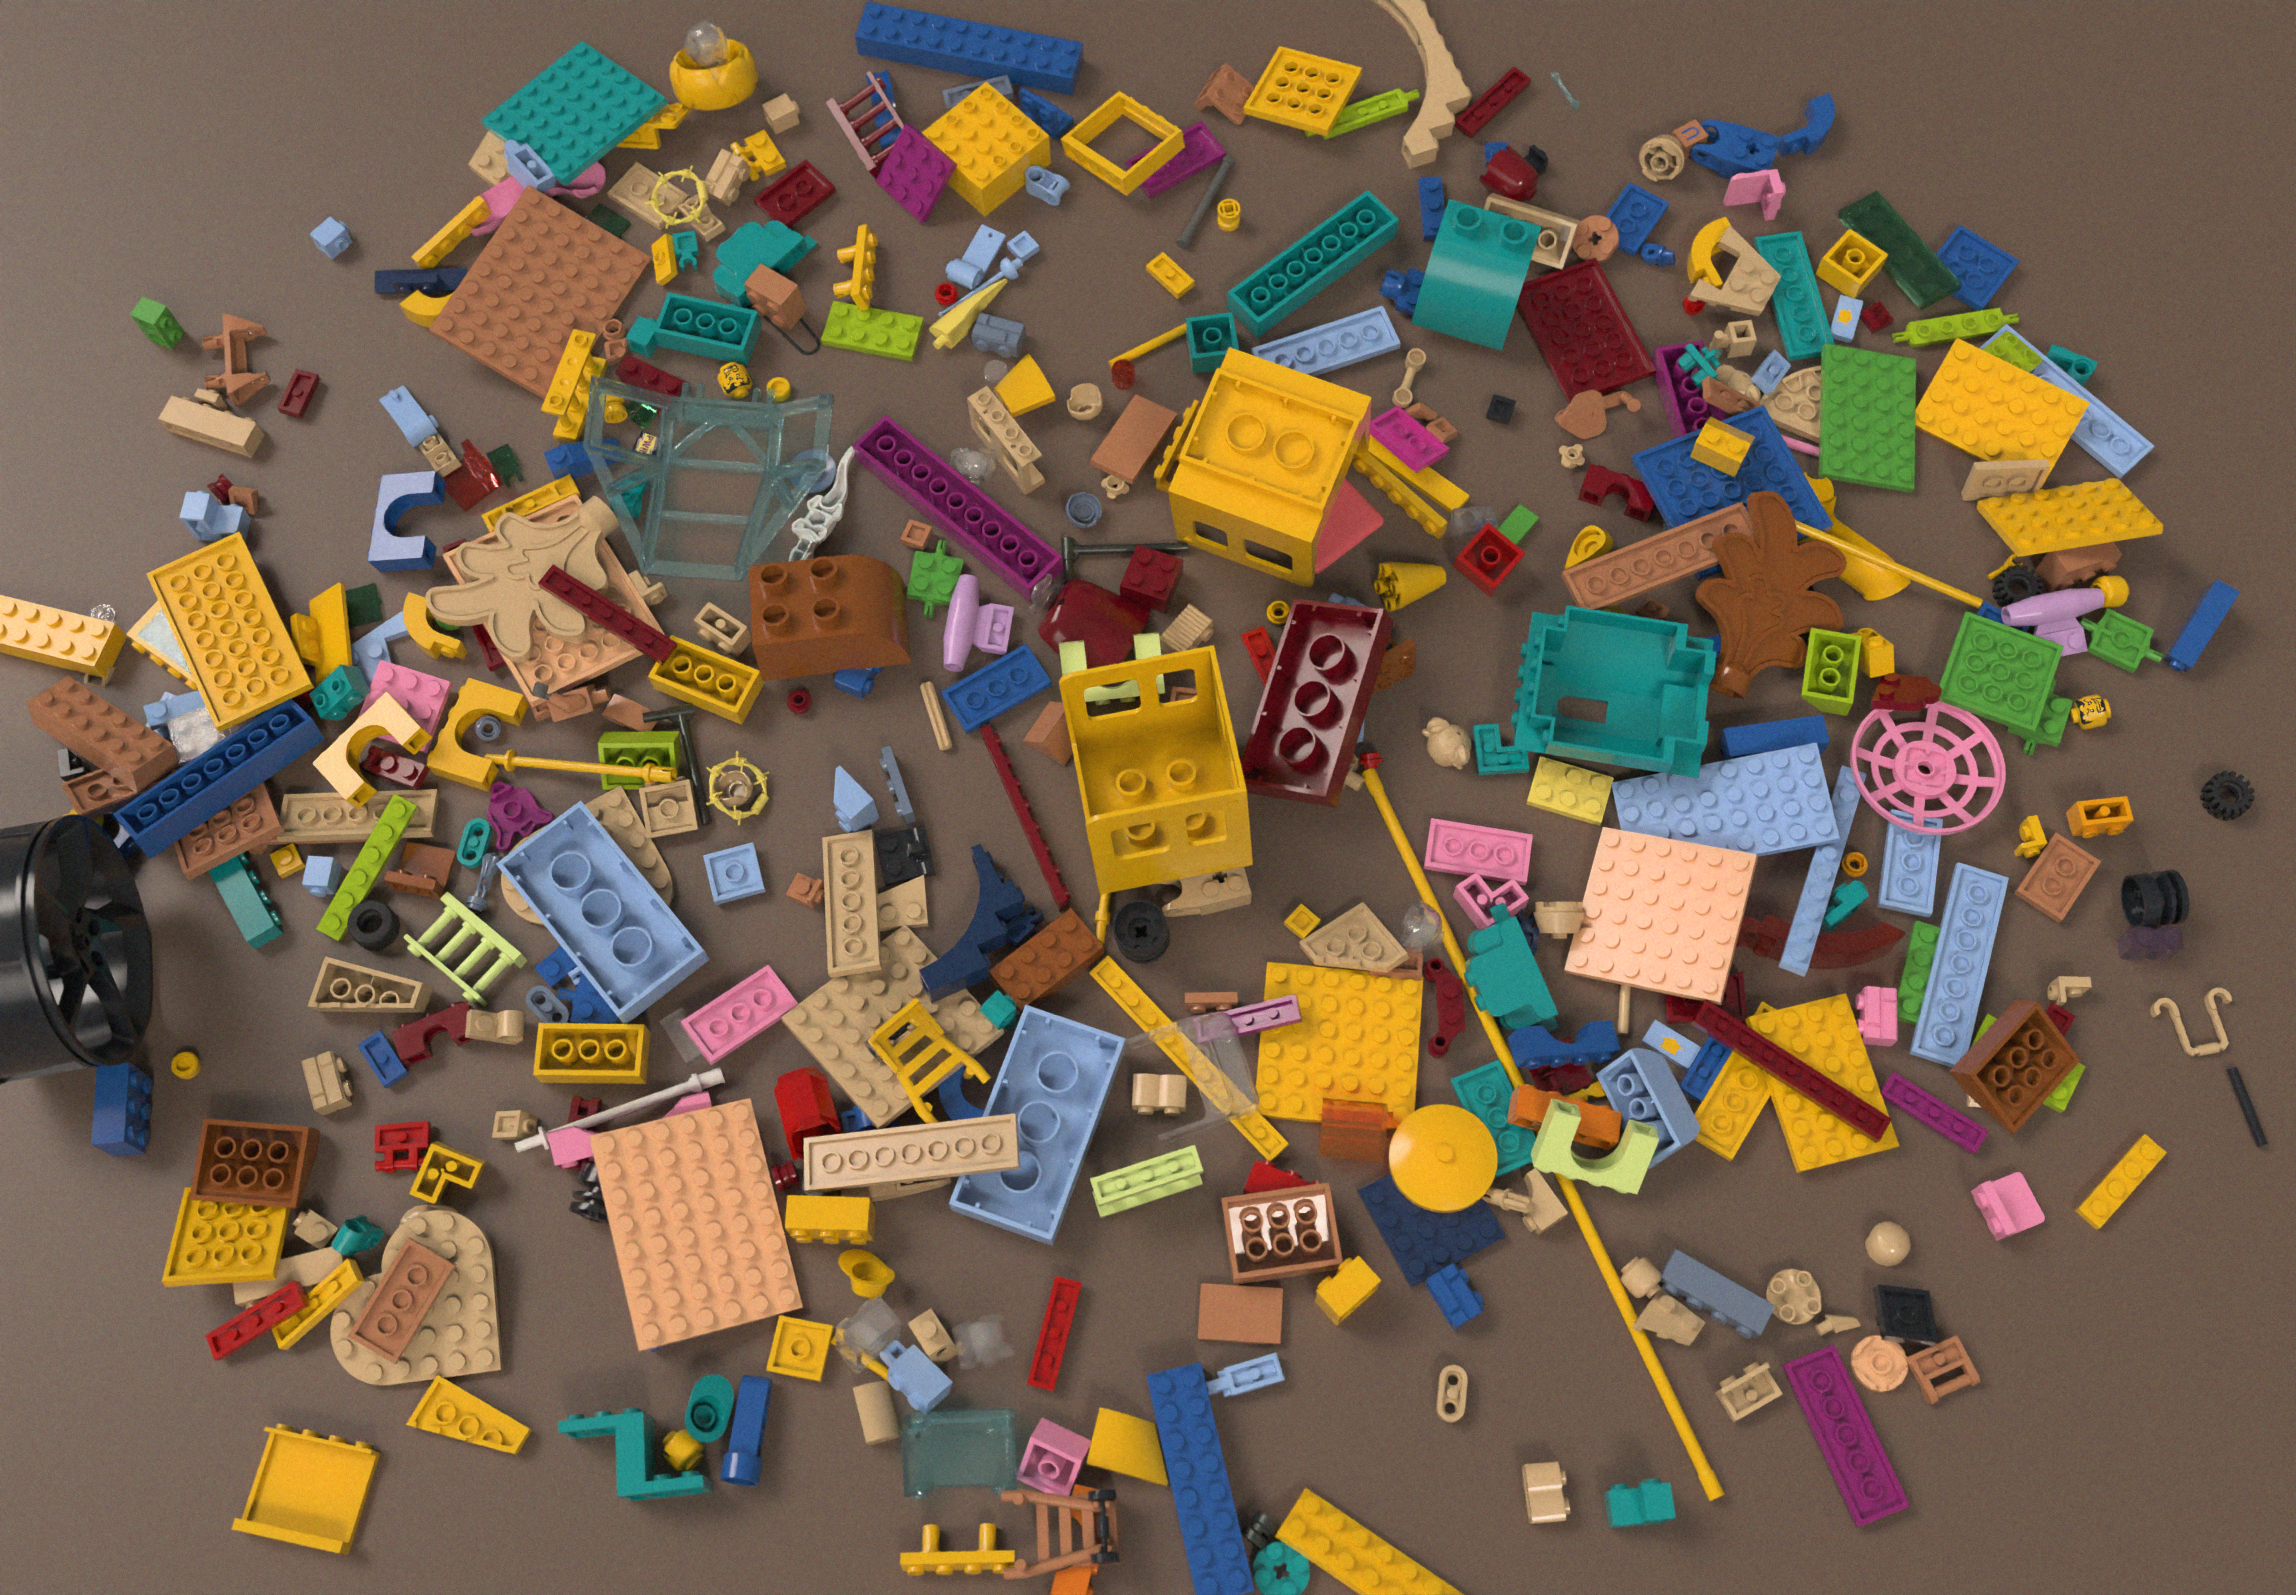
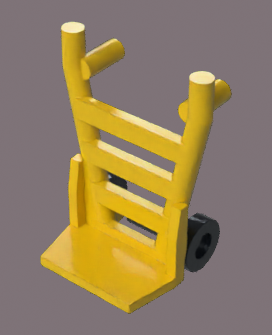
M915 998L879 1027L864 1044L878 1062L884 1061L894 1074L897 1075L922 1120L926 1124L937 1123V1119L931 1114L932 1105L928 1102L924 1103L920 1095L959 1062L967 1066L963 1071L965 1079H971L975 1074L985 1084L991 1076L978 1061L943 1035L945 1032L922 1006L920 1001ZM912 1024L916 1029L893 1047L890 1041L894 1042L908 1030L907 1027ZM925 1035L934 1041L907 1065L904 1066L899 1057ZM942 1049L951 1054V1056L914 1086L910 1076Z

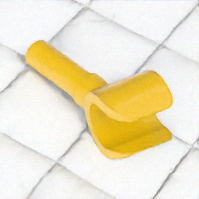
M2012 554L2004 562L2003 566L1987 575L1988 579L1992 580L1999 576L2003 570H2006L2007 567L2012 566L2013 568L2017 565L2012 562L2017 556Z

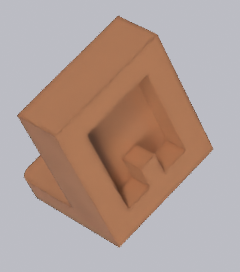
M797 873L786 896L814 910L817 904H821L825 898L824 881L819 878L814 880Z

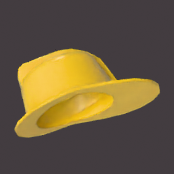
M847 1250L841 1253L838 1258L840 1268L850 1277L853 1292L861 1297H867L874 1302L880 1301L882 1294L887 1289L888 1283L892 1282L895 1278V1272L891 1268L887 1267L874 1254L865 1250Z

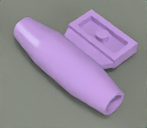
M964 574L959 577L949 604L943 638V666L945 669L953 672L963 670L972 644L982 650V652L1006 655L1014 607L993 603L979 607V579L973 575Z
M2079 588L2031 596L2003 607L2001 617L2003 623L2009 627L2036 626L2034 636L2064 646L2061 656L2085 652L2088 650L2084 629L2076 617L2103 607L2104 594L2099 588Z

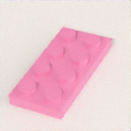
M1431 818L1423 869L1471 876L1477 872L1482 879L1508 882L1514 878L1519 885H1526L1533 834Z
M767 965L682 1020L681 1026L710 1065H713L781 1020L783 1015L799 1003L771 967Z

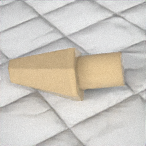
M1825 1314V1321L1816 1325L1815 1328L1819 1335L1822 1336L1831 1330L1834 1333H1838L1861 1325L1855 1317Z

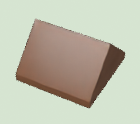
M1050 701L1023 739V743L1059 764L1066 766L1073 756V750L1064 706L1061 702Z

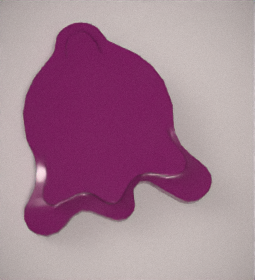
M502 781L492 785L490 789L491 803L486 813L490 824L497 831L496 846L500 852L505 853L511 850L516 835L521 834L525 838L535 832L538 827L546 826L555 820L554 814L551 811L540 808L535 797L527 789L514 788V786L507 785Z

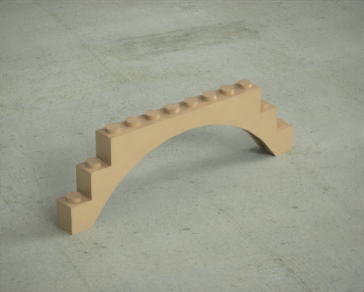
M1372 0L1387 10L1405 28L1416 45L1424 66L1426 80L1425 99L1418 117L1403 137L1401 151L1409 168L1412 169L1436 160V154L1439 150L1437 140L1452 135L1453 125H1455L1453 114L1468 109L1471 91L1468 86L1464 85L1461 71L1456 69L1453 56L1450 51H1447L1443 36L1438 34L1435 20L1433 17L1430 18L1424 0Z

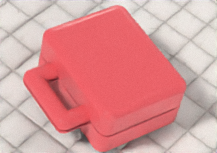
M1346 478L1343 481L1318 543L1315 574L1322 572L1382 526L1384 522L1383 516Z

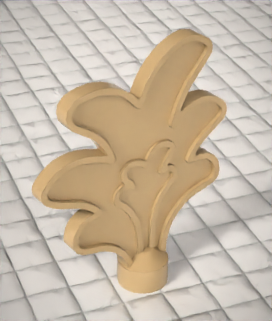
M592 496L570 517L555 523H534L515 513H505L497 520L495 525V534L501 544L486 545L464 542L457 549L456 558L463 574L473 582L462 585L433 587L426 593V605L434 618L449 625L473 626L488 622L489 634L494 645L504 657L515 663H524L533 654L532 626L536 615L546 631L553 637L568 642L581 641L587 635V626L583 615L541 589L538 582L554 564L599 594L606 593L609 581L598 563L597 553L603 538H606L618 528L620 523L612 510L597 496Z

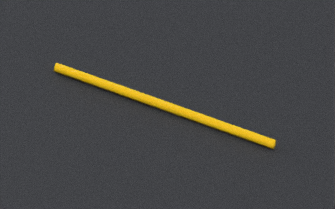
M1795 520L1797 532L1820 542L1831 544L1839 550L1976 608H1979L1982 604V599Z

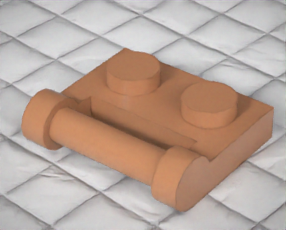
M1957 1335L1905 1358L1922 1390L1925 1401L1929 1405L1937 1403L1940 1397L1960 1388L1980 1383V1377ZM1961 1366L1963 1375L1936 1387L1932 1386L1930 1379Z

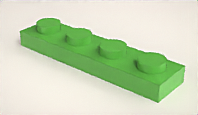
M1917 920L1912 926L1897 989V1020L1914 1026L1918 1023L1941 929Z

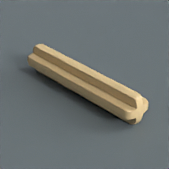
M931 681L922 683L920 685L939 749L941 751L952 748V742L934 685Z

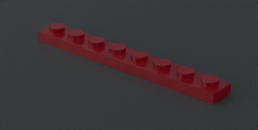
M990 725L983 727L980 730L984 744L1059 912L1068 909V899L1071 898L1066 884H1060L1058 877L1061 876L1057 863H1051L1048 857L1051 851L1047 841H1041L1038 833L1041 832L1040 825L1036 818L1031 819L1028 811L1032 809L1026 796L1022 797L1019 789H1022L1017 774L1012 776L1009 768L1012 767V763L1007 753L1002 754L1000 749L1003 746L998 732L993 733Z
M1708 1000L1702 1003L1691 1022L1693 1026L1868 1139L1875 1143L1881 1140L1892 1120L1890 1117Z

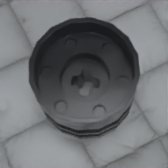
M2176 870L2153 872L2151 875L2148 873L2128 875L2122 881V909L2125 918L2133 928L2155 927L2158 924L2183 923L2187 919L2189 913L2188 890L2184 879Z
M1135 899L1125 903L1117 910L1112 922V931L1119 951L1126 959L1138 964H1148L1157 961L1165 954L1170 943V932L1163 911L1155 903L1148 900ZM1147 933V937L1145 938L1141 936L1140 938H1138V934Z
M582 1163L577 1183L587 1188V1191H574L572 1197L581 1202H571L568 1210L586 1220L608 1224L596 1165Z

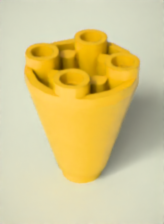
M1384 562L1379 564L1378 580L1374 581V589L1377 594H1381L1386 610L1388 612L1395 611L1445 585L1446 573L1442 566L1434 564Z

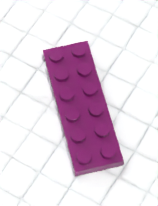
M1835 1345L1783 1364L1782 1369L1856 1528L1910 1507Z

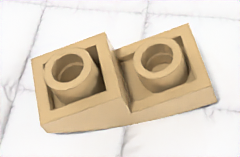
M694 195L679 205L678 209L684 217H687L693 211L690 206L697 209L701 201L697 195ZM706 203L700 213L701 217L698 218L701 222L698 223L696 219L689 222L706 242L726 230L723 223L711 213Z
M439 433L427 437L419 445L421 451L442 478L461 466V463Z

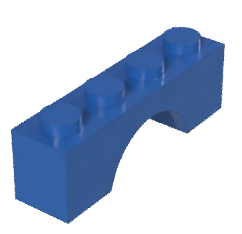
M1612 1020L1588 1022L1577 1032L1576 1041L1572 1044L1556 1040L1546 1031L1543 1025L1519 1027L1508 1037L1516 1067H1527V1069H1536L1542 1065H1550L1552 1068L1566 1063H1573L1575 1066H1579L1589 1061L1603 1064L1611 1061L1612 1056L1621 1050Z

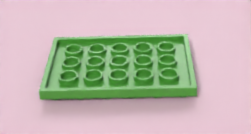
M1825 343L1822 347L1820 478L1827 477L1837 481L1909 493L1915 489L1916 359Z

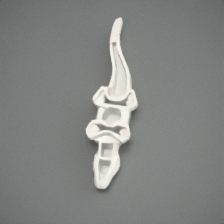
M852 446L846 451L838 465L833 488L825 497L816 495L807 502L809 512L806 517L799 518L792 524V531L794 534H797L800 540L797 546L791 550L789 561L813 559V552L816 547L829 536L836 523L841 520L848 496V467L854 456Z

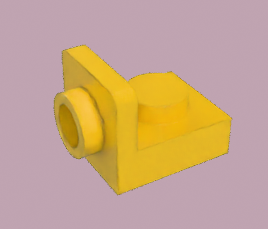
M2038 815L2029 816L2021 823L2019 833L2022 841L2025 843H2021L2015 849L2014 854L2015 856L2024 855L2025 858L2034 857L2040 854V851L2047 844Z

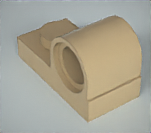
M471 1009L467 1012L465 1037L516 1045L524 1039L525 1013L517 1010L491 1013Z

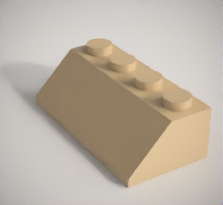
M1491 193L1487 198L1485 210L1542 226L1531 260L1563 269L1573 245L1580 220Z

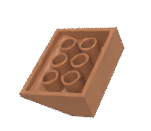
M1329 1182L1221 1198L1233 1285L1338 1270V1267L1343 1263Z

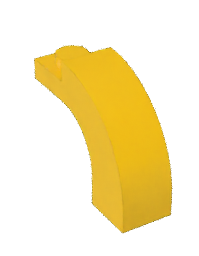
M1726 217L1707 224L1695 237L1687 260V273L1691 284L1701 279L1719 290L1722 289L1724 283L1714 268L1711 257L1725 251L1717 245L1727 227L1731 226Z

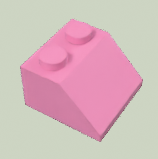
M1042 1418L1030 1437L1016 1479L1045 1493L1070 1496L1084 1466L1092 1441Z

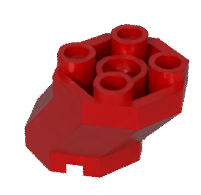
M811 1066L787 1072L777 1079L778 1084L774 1088V1094L791 1157L797 1161L798 1158L804 1160V1138L842 1134L826 1074L819 1072L818 1068Z

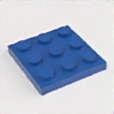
M1959 224L1922 271L1920 277L1974 310L1982 311L2016 268L2020 260Z

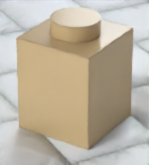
M786 93L762 104L765 119L775 135L799 124V107L795 100L791 101Z

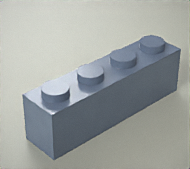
M1677 1249L1670 1254L1661 1272V1281L1658 1283L1662 1285L1661 1289L1672 1296L1677 1294L1686 1299V1304L1696 1310H1701L1702 1308L1711 1314L1710 1317L1723 1325L1728 1323L1736 1328V1333L1747 1339H1751V1337L1756 1339L1762 1334L1775 1308V1305Z

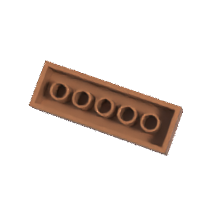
M66 676L26 702L34 725L137 793H140L178 766L174 745L70 676Z

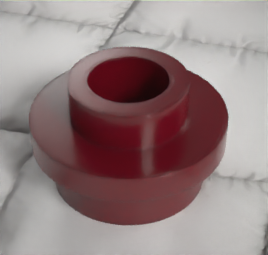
M795 690L787 697V706L795 714L806 713L812 705L810 694L804 690ZM799 698L803 699L801 703H795V700Z

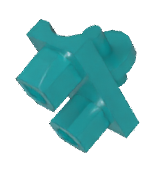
M1692 343L1688 344L1685 347L1686 353L1677 361L1681 369L1687 373L1694 366H1697L1700 371L1693 375L1691 379L1699 389H1702V380L1708 376L1719 381L1717 372L1710 365L1712 364L1715 369L1721 366V363L1718 361L1721 352L1717 348L1710 351L1707 347H1704L1701 350L1704 355L1703 357Z

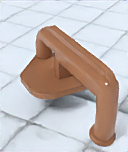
M1588 390L1576 394L1566 409L1556 413L1554 420L1559 426L1577 437L1588 439L1600 435L1605 430L1607 424L1605 409L1624 403L1629 411L1636 412L1641 408V402L1626 391L1602 396L1596 390Z

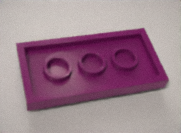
M1202 121L1182 131L1185 148L1139 185L1149 199L1220 162L1226 156V151ZM1159 144L1125 161V168L1129 170Z

